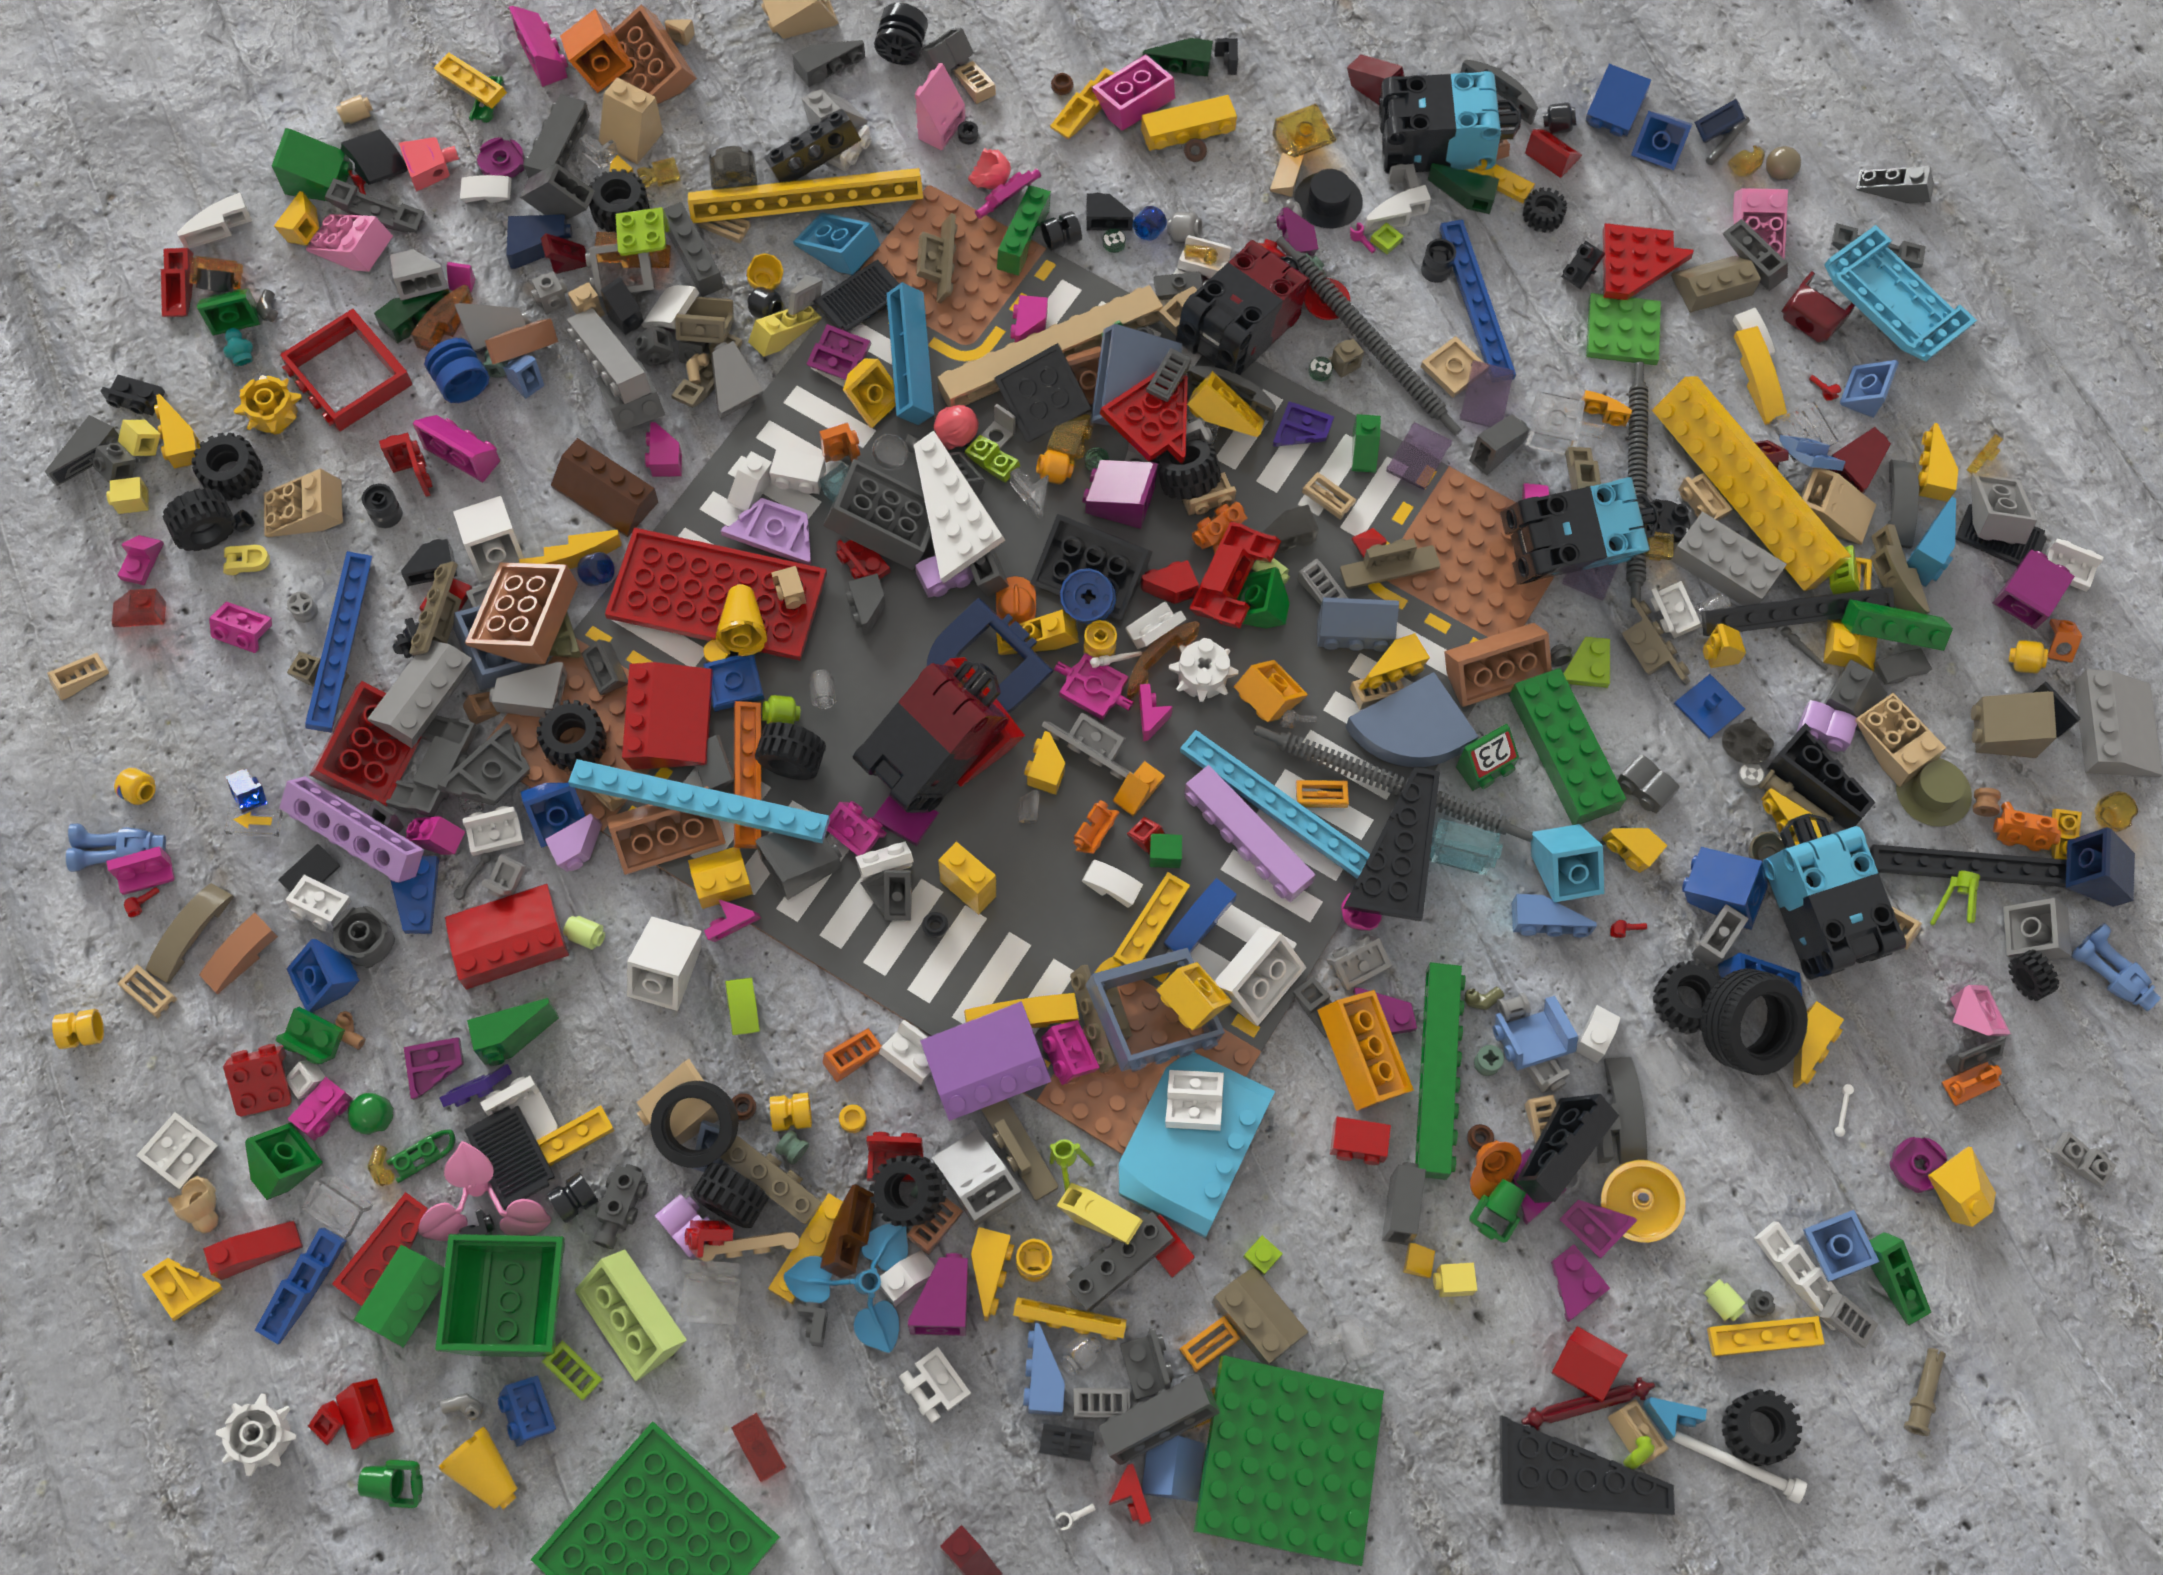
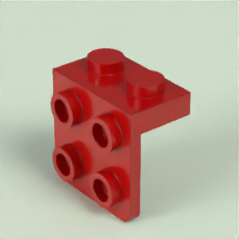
M408 432L400 435H391L386 439L380 440L381 450L392 472L395 473L413 467L425 496H431L429 488L433 487L429 473L426 471L425 467H427L417 440L412 441Z
M268 1044L259 1047V1051L248 1053L247 1050L232 1053L231 1057L223 1065L234 1109L238 1116H247L290 1105L292 1098L282 1065L283 1060L287 1056L283 1045L275 1047V1044Z
M874 1132L873 1136H867L866 1143L869 1151L867 1181H874L872 1179L874 1173H880L877 1168L881 1164H887L886 1160L904 1155L924 1157L922 1138L917 1137L915 1133H902L901 1137L890 1136L887 1132ZM907 1174L901 1182H915V1180Z

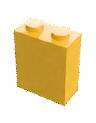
M956 841L938 860L940 882L979 915L996 897V875Z

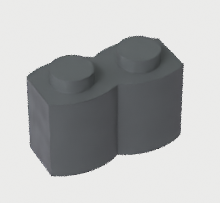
M963 28L949 30L920 50L930 71L935 70L939 63H942L948 74L952 73L954 66L967 63L970 60L969 57L974 53Z
M1642 754L1620 774L1617 780L1623 792L1637 797L1640 805L1645 810L1656 814L1680 788L1673 778L1661 771L1650 759Z

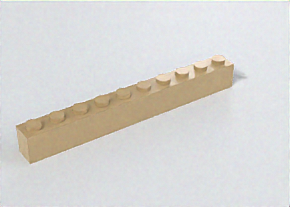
M1150 285L1137 288L1130 294L1116 297L1111 302L1102 306H1095L1086 313L1074 315L1063 323L1053 324L1042 332L1029 335L1026 339L1012 342L996 352H989L982 358L968 361L959 368L943 372L937 377L938 390L948 407L968 405L1000 391L994 377L1047 348L1059 343L1066 356L1101 346V334L1105 328L1113 325L1118 320L1122 322L1123 326L1135 330L1141 326L1146 327L1160 321L1159 311L1163 308V305Z

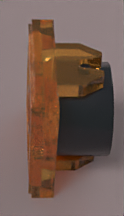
M195 255L190 256L189 283L196 284V288L218 292H233V288L240 289L243 265L239 261Z

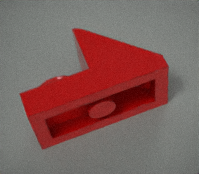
M1132 1463L1127 1465L1108 1505L1130 1498L1132 1503L1127 1504L1131 1519L1132 1521L1137 1520L1140 1527L1151 1523L1152 1519Z

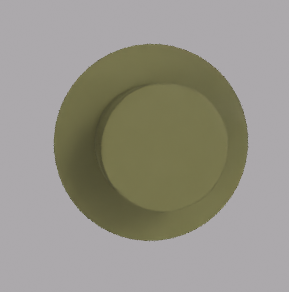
M1941 758L1927 764L1917 776L1901 787L1896 784L1897 796L1902 807L1910 816L1926 825L1943 827L1957 823L1967 814L1971 806L1972 792L1967 778L1957 766Z

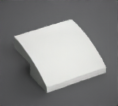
M685 285L666 288L641 325L643 328L654 325L662 329L664 327L676 329V315L686 314L699 295L696 287Z
M1169 1070L1166 1128L1221 1131L1224 1073Z
M174 1112L136 1156L178 1189H181L218 1145Z

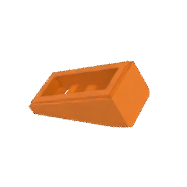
M867 1028L826 1052L822 1062L834 1080L839 1082L878 1055L882 1045L870 1029ZM865 1040L871 1050L867 1051L861 1041ZM854 1046L860 1052L861 1056H858L856 1052L853 1050ZM844 1053H846L849 1056V1058L852 1060L851 1062H848V1060L843 1055Z

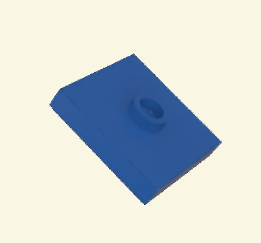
M737 655L703 664L704 668L713 670L711 699L715 711L734 707L735 701L755 702L765 699L754 655Z

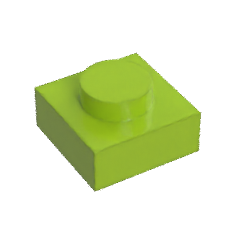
M1386 222L1371 235L1370 242L1388 255L1403 241L1404 236Z
M1261 1235L1244 1254L1243 1258L1253 1267L1255 1266L1264 1276L1283 1253Z

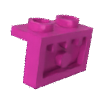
M227 601L209 618L212 638L253 653L259 650L258 639L272 626L271 617Z
M853 801L850 803L839 802L829 816L830 821L827 831L857 856L869 852L879 838L886 836L887 833L882 829L883 825L873 817L868 818L862 813L863 808Z
M160 846L106 861L108 871L118 880L119 890L122 895L169 883L175 879L171 857Z
M1078 1020L1052 1026L1041 1037L1043 1049L1048 1054L1053 1065V1071L1059 1078L1061 1085L1068 1084L1073 1078L1093 1073L1100 1068Z
M325 1077L292 1113L288 1120L315 1141L318 1137L326 1134L331 1126L330 1123L348 1109L352 1098L343 1089Z

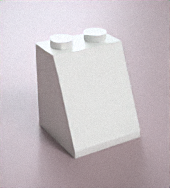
M501 496L453 511L463 544L479 583L492 579L500 562L519 563V559H524Z
M651 917L627 961V997L678 1011L701 950L702 931L669 922L668 920Z

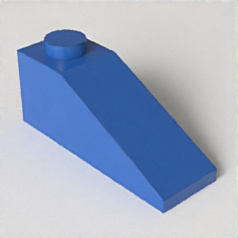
M1738 953L1718 964L1719 976L1721 978L1739 969H1756L1788 979L1797 987L1802 996L1799 972L1743 953Z

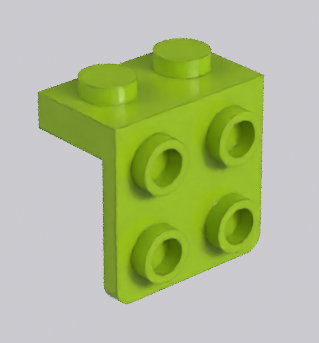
M663 207L616 214L617 245L621 256L660 251L666 248L665 232H670Z

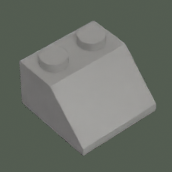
M822 89L813 91L808 96L801 98L807 120L811 125L823 121L831 113L840 109L845 111L855 129L867 124L866 119L848 100Z
M2056 898L2004 906L2006 954L2008 957L2015 958L2032 949L2036 950V953L2038 951L2041 952L2042 958L2046 956L2049 960L2072 957L2069 914L2066 905Z

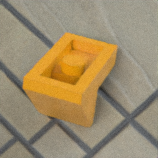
M1144 761L1134 774L1130 772L1127 775L1113 802L1134 816L1164 781L1165 775Z

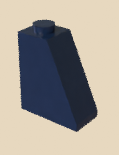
M565 214L508 216L506 256L510 268L517 269L544 258L545 253L541 238L545 233L566 240L572 238V226L567 224Z

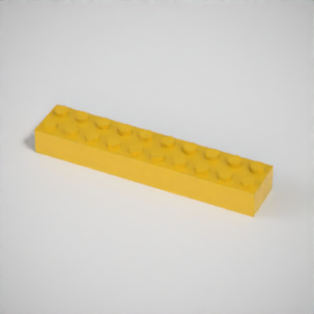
M1698 376L1684 377L1652 409L1653 413L1772 554L1787 564L1785 569L1804 591L1816 589L1852 557Z

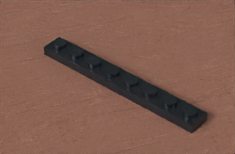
M1893 587L1701 611L1703 636H1710L1717 624H1724L1739 632L1842 619L1850 599L1895 608Z
M1876 844L1870 847V853L1878 873L1951 878L1958 877L1959 871H1968L1979 874V881L2066 887L2067 860Z

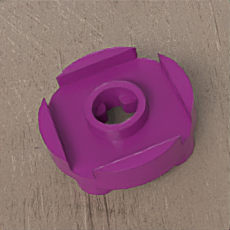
M497 137L486 141L480 147L477 163L483 175L509 176L513 178L524 171V153L521 146L515 140L510 139L508 141L503 140L502 137ZM500 156L502 158H506L504 161L498 162L497 158Z
M1910 1137L1894 1149L1889 1165L1902 1185L1916 1193H1922L1934 1189L1928 1175L1946 1163L1948 1159L1943 1148L1934 1140L1925 1137L1923 1139ZM1914 1159H1923L1925 1161L1923 1164L1925 1171L1915 1167Z

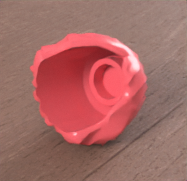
M985 148L981 153L979 161H977V166L974 167V171L968 176V179L977 188L995 189L1007 182L1011 172L1010 162L999 150H987Z
M964 405L946 407L938 413L934 423V431L945 448L952 450L955 447L965 446L975 437L979 422L971 408Z

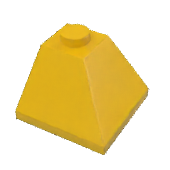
M864 358L848 373L843 391L868 426L873 428L896 406L894 380L879 359Z
M1840 619L1828 620L1823 663L1845 667L1850 660H1853L1874 672L1877 638L1851 633Z
M1968 1146L1928 1175L1952 1222L1973 1227L1993 1212L1996 1192L1972 1147Z

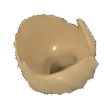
M196 1176L183 1186L181 1195L168 1198L176 1216L187 1223H192L196 1231L205 1234L214 1230L218 1225V1215L214 1211L217 1199L215 1195L216 1189L208 1179Z

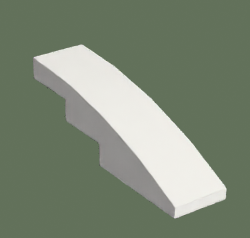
M1773 1221L1754 1238L1777 1270L1817 1316H1820L1832 1293L1840 1294L1833 1283L1827 1281L1822 1269L1815 1267L1801 1245L1793 1243L1779 1222ZM1842 1308L1840 1314L1838 1315L1839 1319L1841 1318L1845 1310L1844 1308ZM1820 1318L1831 1330L1836 1329L1832 1325L1827 1323L1825 1320Z

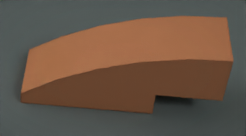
M551 318L538 320L485 340L492 364H497L558 342Z
M254 912L218 948L199 974L200 977L216 994H219L260 959L257 954L278 936Z

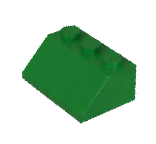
M400 1245L355 1316L354 1321L404 1348L443 1285L445 1268L427 1257Z

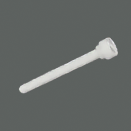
M1675 1432V1437L1672 1439L1674 1442L1782 1490V1494L1786 1495L1790 1501L1797 1504L1802 1501L1807 1488L1806 1482L1798 1478H1788L1786 1480L1682 1432Z

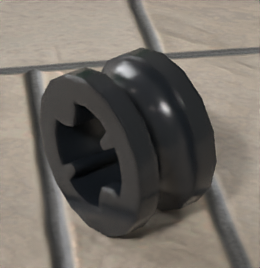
M964 121L959 124V141L968 145L977 141L978 127L974 122ZM965 131H969V133H970V131H971L972 134H969V135H968L967 132H966V134H964V132H965Z

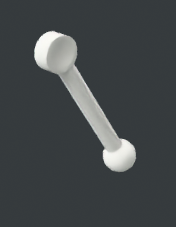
M1850 1084L1842 1087V1093L1844 1094L1838 1127L1834 1130L1835 1135L1838 1137L1845 1135L1843 1127L1849 1096L1854 1092V1088Z

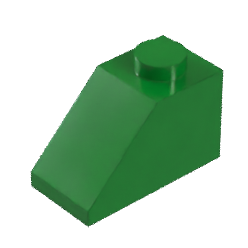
M1356 415L1353 426L1351 471L1376 473L1381 416Z

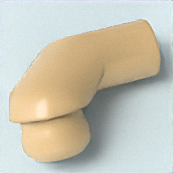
M697 353L687 361L688 379L696 385L701 383L699 371L703 366L709 365L707 354L702 353L699 355Z

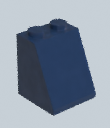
M2106 827L2067 841L2066 889L2112 907L2134 901L2135 853L2111 828Z

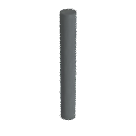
M1746 116V121L1735 126L1706 158L1707 164L1713 165L1750 122L1748 116Z

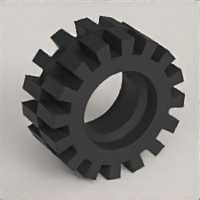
M1541 187L1539 192L1535 189L1532 194L1528 195L1522 212L1523 220L1525 223L1528 222V227L1535 226L1534 230L1537 232L1541 228L1542 233H1546L1547 229L1549 232H1552L1554 227L1556 229L1559 228L1567 211V201H1563V195L1558 196L1559 191L1555 190L1553 193L1551 192L1552 188L1544 191V187ZM1546 206L1553 211V213L1544 214L1540 212L1536 207Z
M2034 949L2028 950L2010 960L2008 967L2011 969L2009 970V975L2013 976L2012 982H2016L2018 985L2016 986L2018 991L2022 990V995L2024 997L2028 996L2029 1000L2038 1001L2055 992L2059 988V980L2055 978L2058 976L2057 972L2052 970L2054 966L2048 964L2049 959L2046 956L2042 958V953L2039 951L2036 953Z

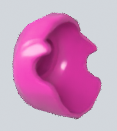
M1349 893L1341 905L1345 923L1349 927L1360 931H1370L1376 928L1382 919V915L1343 909L1350 895Z

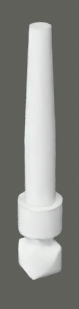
M1137 651L1112 656L1104 655L1099 658L1094 657L1090 660L1092 668L1099 667V665L1106 666L1112 662L1141 656L1142 652Z

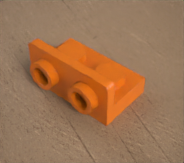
M848 422L820 431L822 455L825 457V462L839 461L848 455L851 462L853 459L858 460L857 457L861 455L858 447L859 439L856 431L850 430Z

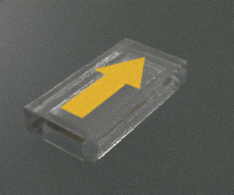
M228 807L224 832L228 835L279 837L283 812L281 809Z

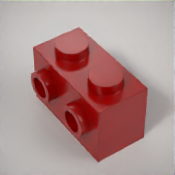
M1337 1116L1333 1123L1330 1155H1336V1158L1342 1161H1352L1353 1158L1361 1159L1363 1163L1368 1165L1384 1163L1388 1157L1391 1125Z

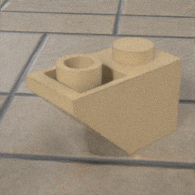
M1194 286L1175 295L1159 311L1160 321L1176 336L1183 305L1187 298L1197 291Z

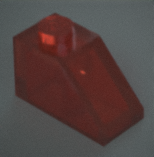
M156 588L129 590L113 603L112 626L164 625L166 601Z
M757 1412L731 1427L760 1482L787 1468Z

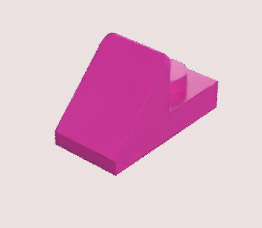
M141 535L123 542L121 546L126 551L127 556L121 566L118 577L123 581L144 586L164 542Z
M1140 684L1139 704L1143 741H1149L1169 720L1173 707H1156V694L1151 693L1150 684Z
M719 899L727 919L721 917L712 921L709 924L710 927L705 929L704 932L708 940L717 942L761 919V916L757 912Z

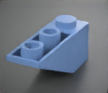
M1516 894L1511 903L1513 932H1521V935L1524 936L1547 933L1551 937L1573 934L1574 937L1582 938L1591 935L1597 926L1596 922L1558 902H1554L1544 895Z
M1035 1323V1331H1029L1028 1348H1033L1032 1359H1027L1025 1377H1031L1030 1388H1024L1023 1406H1029L1028 1414L1062 1416L1065 1382L1040 1324Z

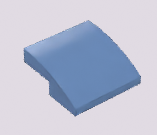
M1780 435L1779 440L1783 447L1803 464L1815 468L1843 470L1845 461L1827 455L1830 445L1814 439Z

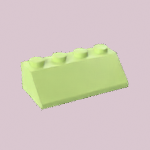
M626 1250L602 1258L574 1290L635 1382L672 1357L687 1341Z

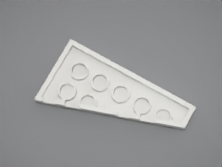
M932 431L915 443L914 449L939 575L942 582L945 583L1005 541V538L937 434Z

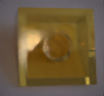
M1316 103L1275 118L1272 135L1280 150L1294 158L1336 142L1332 130Z

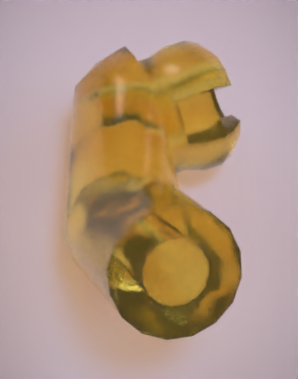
M1188 244L1184 247V256L1204 258V262L1207 264H1213L1217 260L1216 256L1218 253L1213 247Z
M376 1145L368 1163V1170L377 1185H390L394 1181V1173L391 1170H385L383 1166L387 1148Z

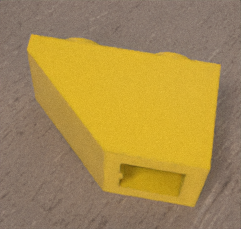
M299 191L274 227L288 243L307 246L319 229L317 208L303 192Z
M1717 624L1703 646V655L1708 660L1710 668L1739 664L1746 654L1740 632L1724 624Z
M1045 731L1042 739L1037 738L1033 749V753H1036L1033 761H1028L1024 775L1027 776L1028 786L1056 795L1065 773V761L1050 732Z
M1613 828L1601 838L1609 850L1618 853L1625 860L1629 868L1639 873L1649 868L1668 846L1649 828Z

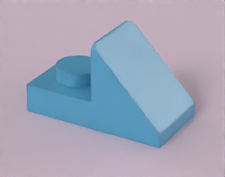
M1653 1397L1643 1401L1644 1409L1666 1440H1671L1675 1437L1677 1420H1679L1678 1424L1687 1427H1696V1424L1706 1421L1707 1409Z

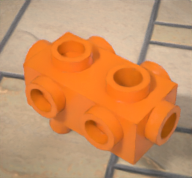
M1237 501L1229 506L1227 503H1224L1214 510L1216 513L1214 517L1210 519L1208 516L1196 524L1198 528L1191 533L1192 539L1202 550L1213 546L1215 554L1230 522L1241 524L1247 519L1243 506Z
M2005 802L2001 805L2003 812L2000 818L1996 817L1993 832L1996 833L1997 840H2000L2004 845L2013 846L2020 844L2027 846L2032 851H2040L2041 849L2050 850L2052 844H2059L2061 830H2058L2056 818L2014 810L2010 802Z

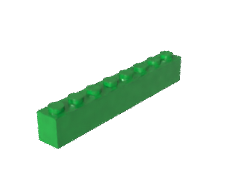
M1433 962L1429 963L1425 977L1415 1163L1419 1165V1168L1426 1169L1425 1178L1447 1180L1451 1172L1454 1173L1456 1169V1156H1452V1148L1456 1146L1458 1131L1453 1129L1454 1119L1457 1120L1459 1115V1103H1455V1093H1459L1460 1077H1456L1457 1067L1461 1066L1462 1052L1458 1051V1041L1461 1042L1463 1036V1026L1459 1025V1016H1463L1464 1000H1460V993L1465 989L1466 976L1461 975L1462 966Z

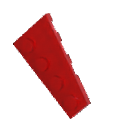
M405 1192L332 1285L362 1306L400 1245L411 1249L419 1232V1222L428 1208Z

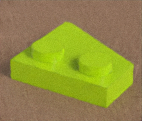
M1584 638L1563 673L1568 684L1608 688L1610 685V639Z

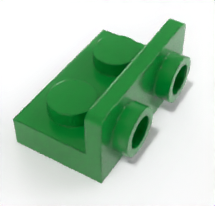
M301 1007L293 1009L285 1033L277 1035L275 1041L283 1045V1048L287 1051L297 1052L305 1056L306 1060L311 1063L322 1064L335 1058L345 1029Z

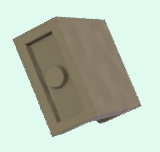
M697 297L686 314H677L675 317L676 340L720 344L725 342L734 322L733 300Z

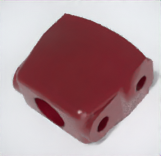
M1811 271L1781 312L1784 313L1783 318L1786 322L1819 343L1827 342L1848 319L1855 305L1851 302L1846 310H1844L1828 297L1809 287L1815 276V273Z

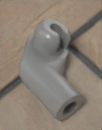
M467 1393L440 1401L443 1414L459 1410L467 1416L468 1420L478 1419L483 1411L481 1403Z

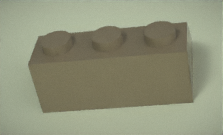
M1731 256L1671 274L1690 313L1752 296L1761 281L1752 260L1739 256Z
M1255 1266L1233 1280L1216 1294L1212 1300L1214 1306L1226 1317L1237 1334L1262 1364L1271 1365L1308 1333L1307 1329Z

